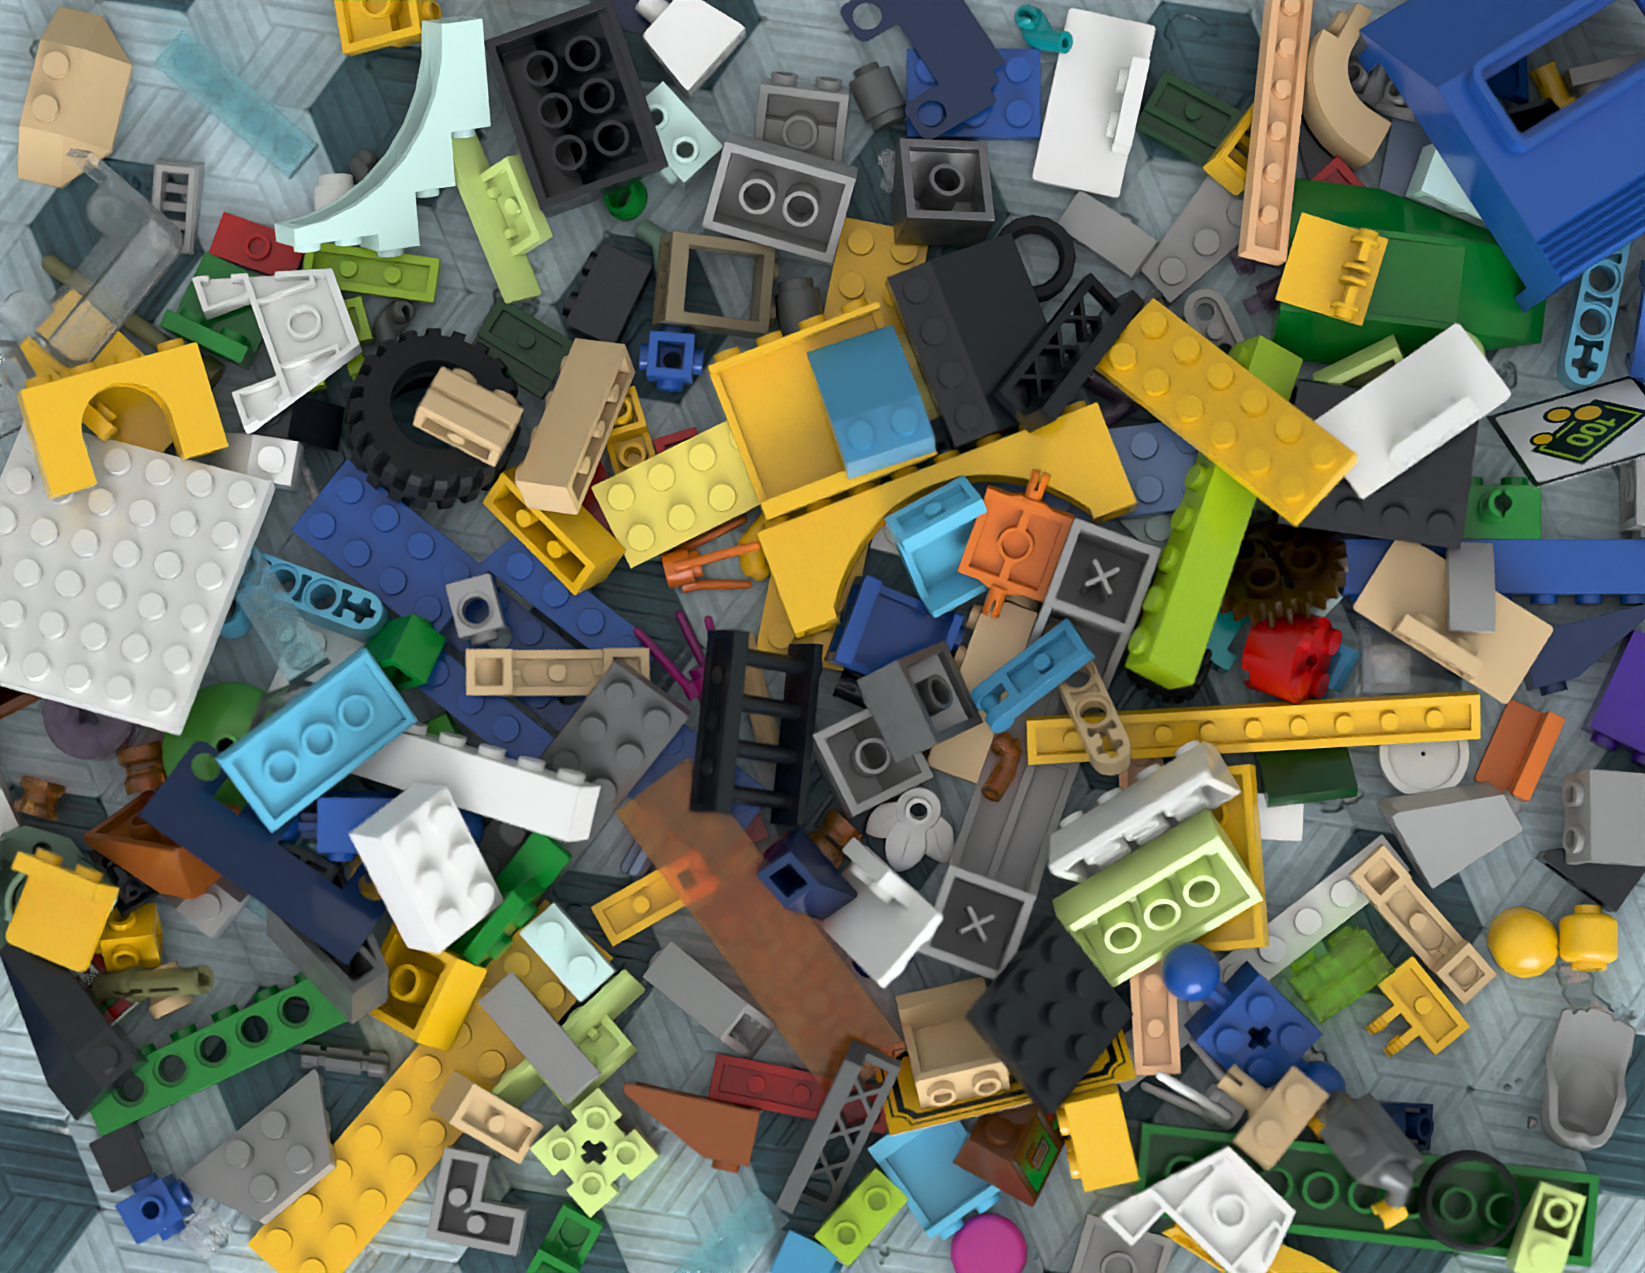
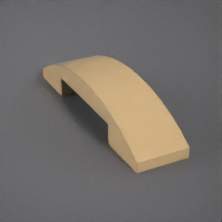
M604 648L603 650L466 649V695L587 696L617 657L650 680L649 648Z
M1383 844L1376 847L1348 874L1393 931L1463 1005L1468 1003L1497 975L1476 949L1460 936L1411 880L1412 876Z

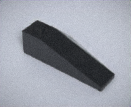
M7 943L0 949L1 960L47 1085L73 1118L79 1121L149 1061L76 971L10 943Z

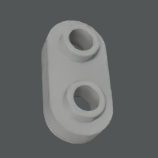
M1202 288L1189 295L1182 310L1184 322L1217 347L1227 346L1231 350L1236 343L1245 340L1226 299L1221 293L1214 289ZM1208 306L1212 310V318L1207 321L1201 320L1197 316V308Z

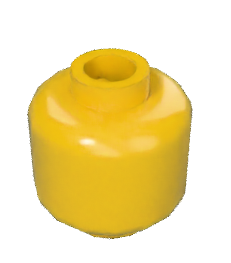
M1601 905L1574 906V914L1566 915L1559 921V956L1563 961L1571 964V970L1587 972L1607 970V963L1615 961L1618 957V921L1611 915L1602 914Z

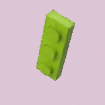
M320 243L321 250L305 253L303 270L332 268L340 291L343 293L394 300L406 299L410 302L435 305L442 262L440 258L411 254L397 257H378L377 251L371 249L336 246L331 243Z

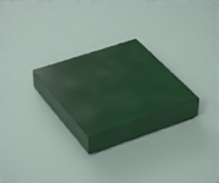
M1348 747L1254 752L1267 808L1357 797L1358 785Z

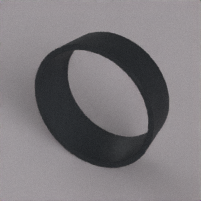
M1459 1150L1442 1156L1426 1171L1418 1190V1210L1425 1228L1438 1242L1458 1251H1479L1498 1243L1511 1231L1519 1212V1194L1512 1175L1499 1160L1481 1151ZM1480 1161L1494 1166L1507 1178L1513 1190L1514 1208L1508 1225L1498 1237L1484 1244L1469 1245L1453 1240L1440 1229L1432 1212L1431 1200L1436 1182L1447 1169L1461 1162Z

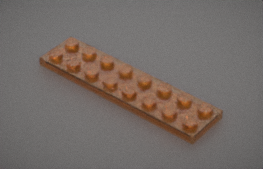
M689 757L685 758L615 811L826 1093L834 1080L852 1039L892 1058H896L908 1049L805 912L800 914L785 909L756 876L764 857L732 815H709L689 812L694 764ZM864 1061L859 1072L863 1082L881 1068ZM855 1084L853 1085L851 1091L856 1088Z

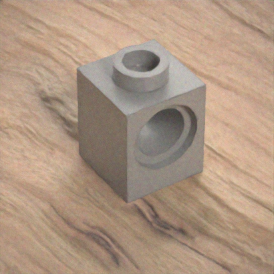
M487 573L446 584L459 638L462 641L471 639L472 646L498 640L497 632L506 630L507 627L493 576ZM477 599L486 601L490 609L487 619L478 624L468 622L465 615L468 604Z

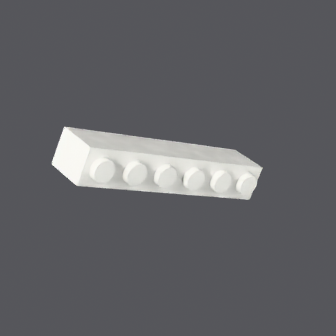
M416 722L351 772V774L402 790L408 789L415 782L446 786L456 806L567 842L587 840L589 838L600 791L599 785L584 781L586 774L566 768H559L558 773L544 769L546 762L537 758L519 756L518 760L505 757L506 750L498 746L479 744V748L466 745L467 738L459 734L440 732V735L437 736L427 733L428 725Z

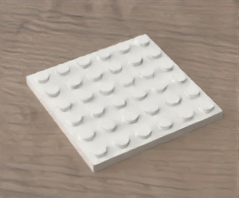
M23 421L0 477V686L180 736L276 488L272 481L188 459L181 461L180 457L112 439L104 442L96 435L82 432L97 484L92 488L48 500Z

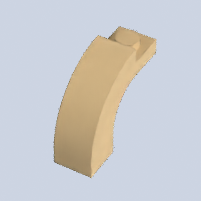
M1359 2L1345 12L1338 10L1329 21L1326 29H1322L1309 39L1302 105L1303 116L1315 138L1334 157L1339 156L1353 170H1357L1373 159L1392 124L1360 101L1349 80L1348 61L1350 53L1361 34L1359 30L1365 27L1373 12Z

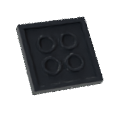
M1045 917L964 1017L1041 1112L1054 1114L1133 1016V1013L1057 917Z

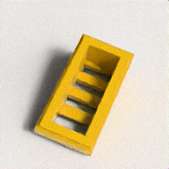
M1254 102L1203 166L1206 173L1233 195H1238L1245 190L1248 159L1234 147L1237 145L1246 154L1249 153L1250 137L1245 131L1247 130L1251 133Z

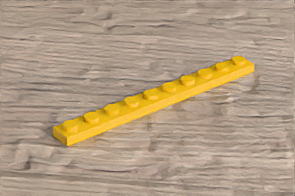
M1477 691L1306 700L1300 704L1285 701L1116 711L1129 738L1132 759L1175 757L1174 753L1176 750L1194 740H1198L1199 743L1207 741L1215 745L1220 754L1481 739L1480 694ZM1106 712L1083 713L1081 718L1087 723L1096 724L1103 721L1107 714ZM1069 714L1025 716L1026 757L1028 765L1090 761ZM1108 735L1102 737L1103 752L1107 753L1110 758L1118 756V752L1111 748Z

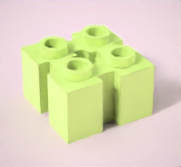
M602 1086L598 1087L571 1111L578 1120L572 1127L567 1129L559 1122L530 1148L553 1176L563 1169L574 1181L566 1191L589 1217L594 1215L620 1191L613 1181L623 1172L632 1181L661 1154L638 1127L628 1134L617 1119L625 1112ZM590 1140L593 1144H597L600 1141L605 1143L607 1149L603 1154L607 1158L604 1162L601 1163L597 1159L589 1161L584 1154L588 1151L584 1147L586 1141Z

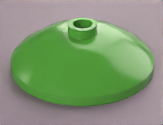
M224 682L198 690L181 735L169 732L164 733L162 758L167 777L195 742H207L219 751V745L223 740L230 739L236 743L283 707L282 704L264 690L244 683ZM202 753L193 758L191 768L199 779L209 781L219 775L220 764L214 756ZM229 777L213 797L220 803L238 805L240 812L248 803Z

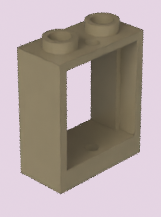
M671 231L660 236L652 325L680 326L691 331L750 339L767 335L769 329L773 327L776 317V306L774 302H771L772 286L776 284L780 272L779 259L775 258L776 248L756 242L680 231ZM689 249L755 258L749 320L684 311Z

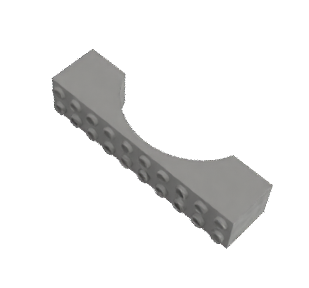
M1075 518L1044 601L1041 603L1026 648L1040 639L1043 629L1047 625L1068 618L1075 624L1096 656L1093 662L1108 691L1123 651L1131 636L1162 549ZM1077 671L1067 678L1065 682L1071 687L1078 688L1086 685L1090 677L1084 672ZM1057 687L1015 718L1014 724L1009 729L994 734L932 904L943 915V919L937 925L932 937L923 942L916 950L922 954L993 980L1017 952L1037 897L1049 856L1050 835L1057 831L1081 763L1028 765L1025 716L1069 714ZM1089 708L1083 713L1100 712V708Z

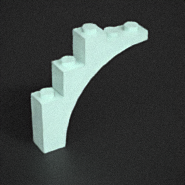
M461 15L422 21V56L416 90L404 123L386 154L361 182L336 201L306 216L275 223L276 242L293 246L294 252L298 253L321 250L320 243L335 241L336 246L360 244V247L377 251L378 257L404 255V248L420 246L416 198L440 195L439 188L456 186L452 138L475 136L474 129L491 127L483 21L481 18Z

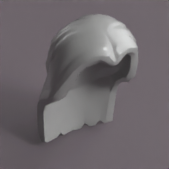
M1589 1007L1586 1011L1576 1009L1573 1012L1571 1008L1561 1009L1547 1046L1540 1119L1544 1133L1553 1143L1563 1148L1584 1152L1601 1147L1613 1134L1627 1102L1625 1075L1632 1055L1636 1029L1621 1019L1614 1020L1613 1015L1592 1007Z

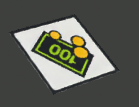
M1630 376L1486 416L1534 488L1645 457V385Z

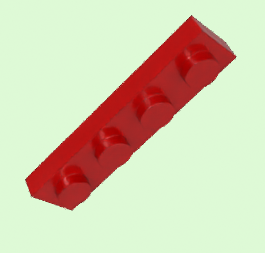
M717 1053L708 1098L815 1120L834 1080V1076ZM864 1083V1084H865V1087L870 1086V1085H873V1084ZM855 1084L853 1085L851 1091L857 1090ZM877 1094L870 1096L872 1103L874 1102ZM861 1099L847 1102L842 1108L848 1123L865 1119L868 1115ZM882 1106L871 1132L886 1134L888 1125Z

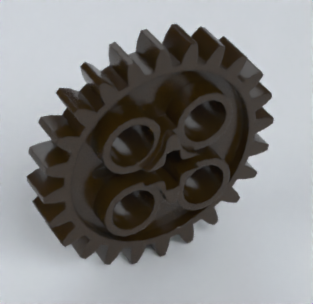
M1256 510L1255 520L1248 521L1219 607V612L1225 614L1232 611L1235 622L1248 615L1250 616L1251 626H1256L1261 618H1267L1269 626L1274 627L1277 619L1284 617L1286 622L1292 625L1294 615L1298 613L1310 619V608L1313 606L1321 610L1327 609L1325 597L1337 599L1339 597L1338 587L1346 586L1345 574L1349 573L1345 541H1340V533L1279 524V513L1275 510L1272 511L1271 517H1265L1260 510Z

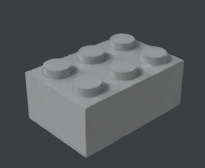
M729 131L724 143L702 227L832 264L857 178L858 168Z

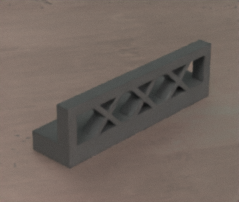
M852 1039L783 1185L775 1207L792 1214L800 1200L831 1214L903 1062ZM864 1061L888 1071L883 1082L865 1087L859 1073ZM855 1084L857 1090L851 1091L853 1085ZM877 1094L874 1102L872 1103L870 1096ZM861 1099L868 1114L867 1117L848 1123L842 1111L844 1104ZM836 1121H837L838 1124H839V1126L833 1128L834 1125H835V1123H836ZM859 1131L858 1136L855 1140L852 1132ZM843 1135L850 1152L848 1155L831 1160L825 1144L827 1140ZM820 1157L822 1163L816 1164ZM842 1167L839 1175H837L835 1169ZM823 1172L827 1173L833 1187L828 1197L805 1187L810 1176Z

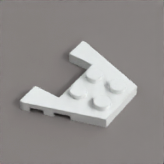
M332 268L275 271V276L249 277L248 273L231 274V278L210 279L209 275L192 278L207 320L247 305H252L276 373L275 377L232 392L247 434L256 431L362 352Z
M1226 1146L1104 1210L1100 1216L1132 1246L1163 1212H1166L1228 1273H1266L1268 1266H1271L1296 1211L1230 1147Z

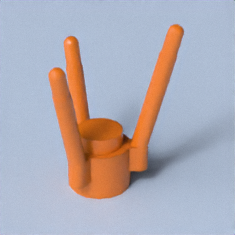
M741 515L673 548L671 552L661 554L669 588L681 586L683 593L696 590L750 589L752 583L749 580H697L696 578L704 576L702 565L758 550L761 547L759 541L740 544L699 555L698 550L691 551L745 524L747 517Z

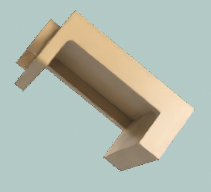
M984 976L895 996L921 1109L931 1106H944L953 1101L979 1095L988 1096L997 1091L1011 1088L1007 1068L964 1017L987 989Z

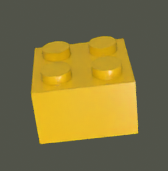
M393 923L380 948L389 969L388 1001L368 1014L415 1042L448 1052L488 969L479 964L474 966L465 956L449 947H446L440 953L407 948L396 924Z
M1117 1083L1069 1094L1056 1112L1062 1136L1071 1134L1072 1137L1065 1139L1072 1179L1082 1178L1085 1192L1139 1180Z

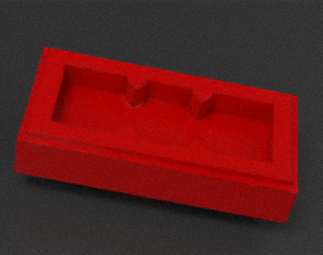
M223 212L209 250L210 254L227 262L267 276H275V271L300 270L305 253L294 252L293 246L276 242L275 229L227 212Z

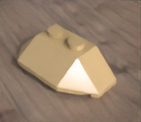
M59 6L39 42L19 124L18 179L63 189L73 179L113 153L134 66L103 16Z

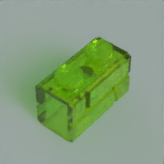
M1349 924L1327 939L1331 947L1317 957L1313 951H1310L1290 965L1294 973L1286 978V980L1311 1016L1319 1024H1323L1395 972L1394 967L1364 927H1358L1353 931Z

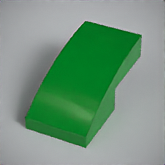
M566 1200L526 1273H578L601 1232L605 1221L594 1215L589 1217L582 1208Z

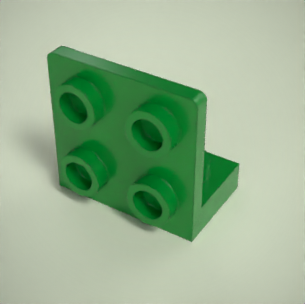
M206 253L193 278L209 275L210 279L231 278V274L248 273L249 277L259 276L210 253ZM191 281L176 313L167 309L160 322V326L169 334L183 338L188 343L197 342L199 348L248 371L264 340L252 305H247L207 320L193 281Z

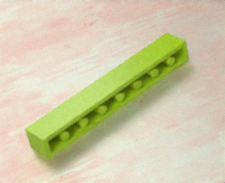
M1261 335L1236 343L1228 353V356L1289 402L1303 359ZM1200 451L1198 452L1195 464L1190 468L1185 477L1184 484L1186 490L1181 505L1175 510L1171 518L1170 525L1172 531L1167 546L1160 552L1156 563L1158 572L1153 586L1144 597L1142 603L1144 612L1139 627L1134 631L1129 640L1128 650L1130 653L1125 665L1126 668L1169 690L1194 684L1257 498L1256 495Z

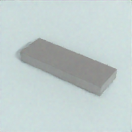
M512 971L478 1001L482 1008L566 1104H570L602 1075L592 1061Z

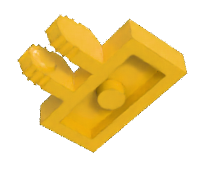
M1409 956L1375 984L1392 1005L1378 1014L1365 1027L1369 1034L1373 1035L1386 1028L1388 1023L1399 1014L1410 1027L1386 1043L1383 1051L1388 1057H1391L1417 1036L1428 1050L1436 1056L1469 1029L1470 1025L1413 956Z

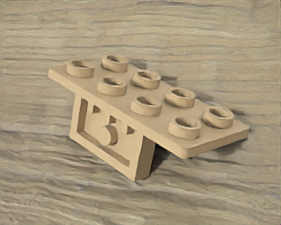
M1399 540L1392 542L1353 604L1354 611L1503 704L1511 700L1553 632L1551 625L1496 591L1494 633L1446 632L1447 588H1445V559L1420 543Z

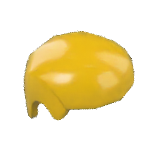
M1520 905L1504 909L1491 921L1486 938L1487 947L1497 965L1505 970L1507 974L1521 979H1528L1543 975L1555 964L1559 956V936L1554 925L1542 913Z

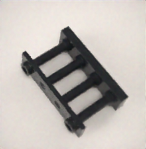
M737 629L708 630L689 812L709 815H731L732 803L772 809L770 824L804 826L805 814L809 803L808 785L819 680L823 669V645L816 643L789 644L788 655L749 648L750 632ZM746 666L786 673L783 700L744 694ZM741 712L781 718L778 745L739 739ZM737 757L776 763L774 791L734 785Z

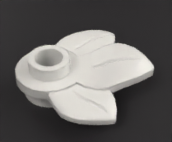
M915 786L901 793L897 801L878 805L871 812L866 825L867 834L877 838H886V858L895 872L912 868L922 859L924 854L940 863H946L949 860L954 845L953 828L940 815L941 803L934 791L924 786ZM915 803L924 804L927 812L923 816H914L910 812L911 806Z

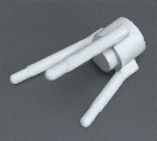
M1194 1038L1190 1039L1189 1046L1220 1082L1226 1073ZM1163 1071L1156 1073L1158 1080L1196 1103L1148 1082H1142L1140 1085L1143 1091L1191 1112L1211 1125L1216 1123L1226 1131L1230 1130L1239 1121L1246 1109L1215 1084L1211 1085L1202 1095Z

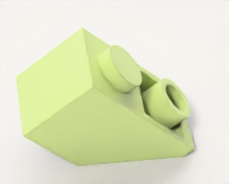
M1540 1181L1518 1222L1504 1267L1518 1273H1562L1586 1197Z

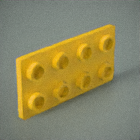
M71 291L14 351V356L36 377L51 374L53 381L70 377L69 369L75 366L95 362L97 369L114 365V356L139 349L77 291ZM113 387L103 390L90 399L84 410L82 422L104 442L112 439L165 453L173 445L162 409L154 399L140 390L130 387Z

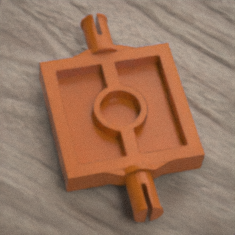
M1032 469L1025 493H1012L990 484L988 485L983 498L987 512L976 518L957 570L959 573L979 579L990 588L981 613L988 616L992 603L996 600L991 618H999L1007 594L1023 595L1040 602L1044 601L1075 515L1051 507L1042 500L1051 475L1043 472L1040 483L1036 488L1035 486L1041 472L1039 469Z

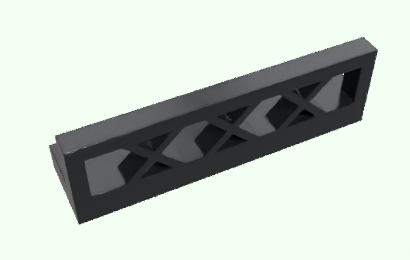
M1092 273L1084 276L993 393L994 397L1029 433L1054 422L1145 303L1144 300L1133 289L1114 298ZM1087 292L1103 307L1097 316L1085 315L1083 297ZM1063 323L1075 324L1077 339L1075 345H1063L1061 325ZM1040 353H1052L1054 373L1052 375H1040L1038 361ZM1018 382L1029 383L1032 402L1027 408L1011 392Z

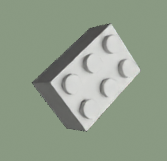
M415 782L349 833L407 948L440 953L504 902L446 786Z

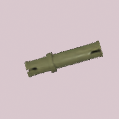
M206 965L153 970L145 969L142 966H131L123 972L97 973L98 976H94L92 981V991L100 1001L125 999L131 1003L143 1002L148 997L205 995L209 993L208 990L213 988L214 976L212 970Z

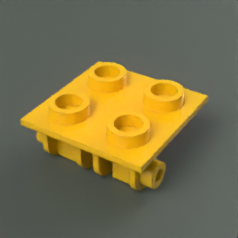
M1301 213L1275 300L1362 326L1389 239L1378 236L1377 232L1361 228V230Z

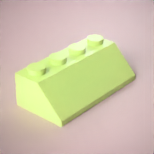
M1205 808L1052 900V904L1057 918L1114 988L1166 957L1176 946L1192 942L1263 900V897L1230 838L1210 810Z

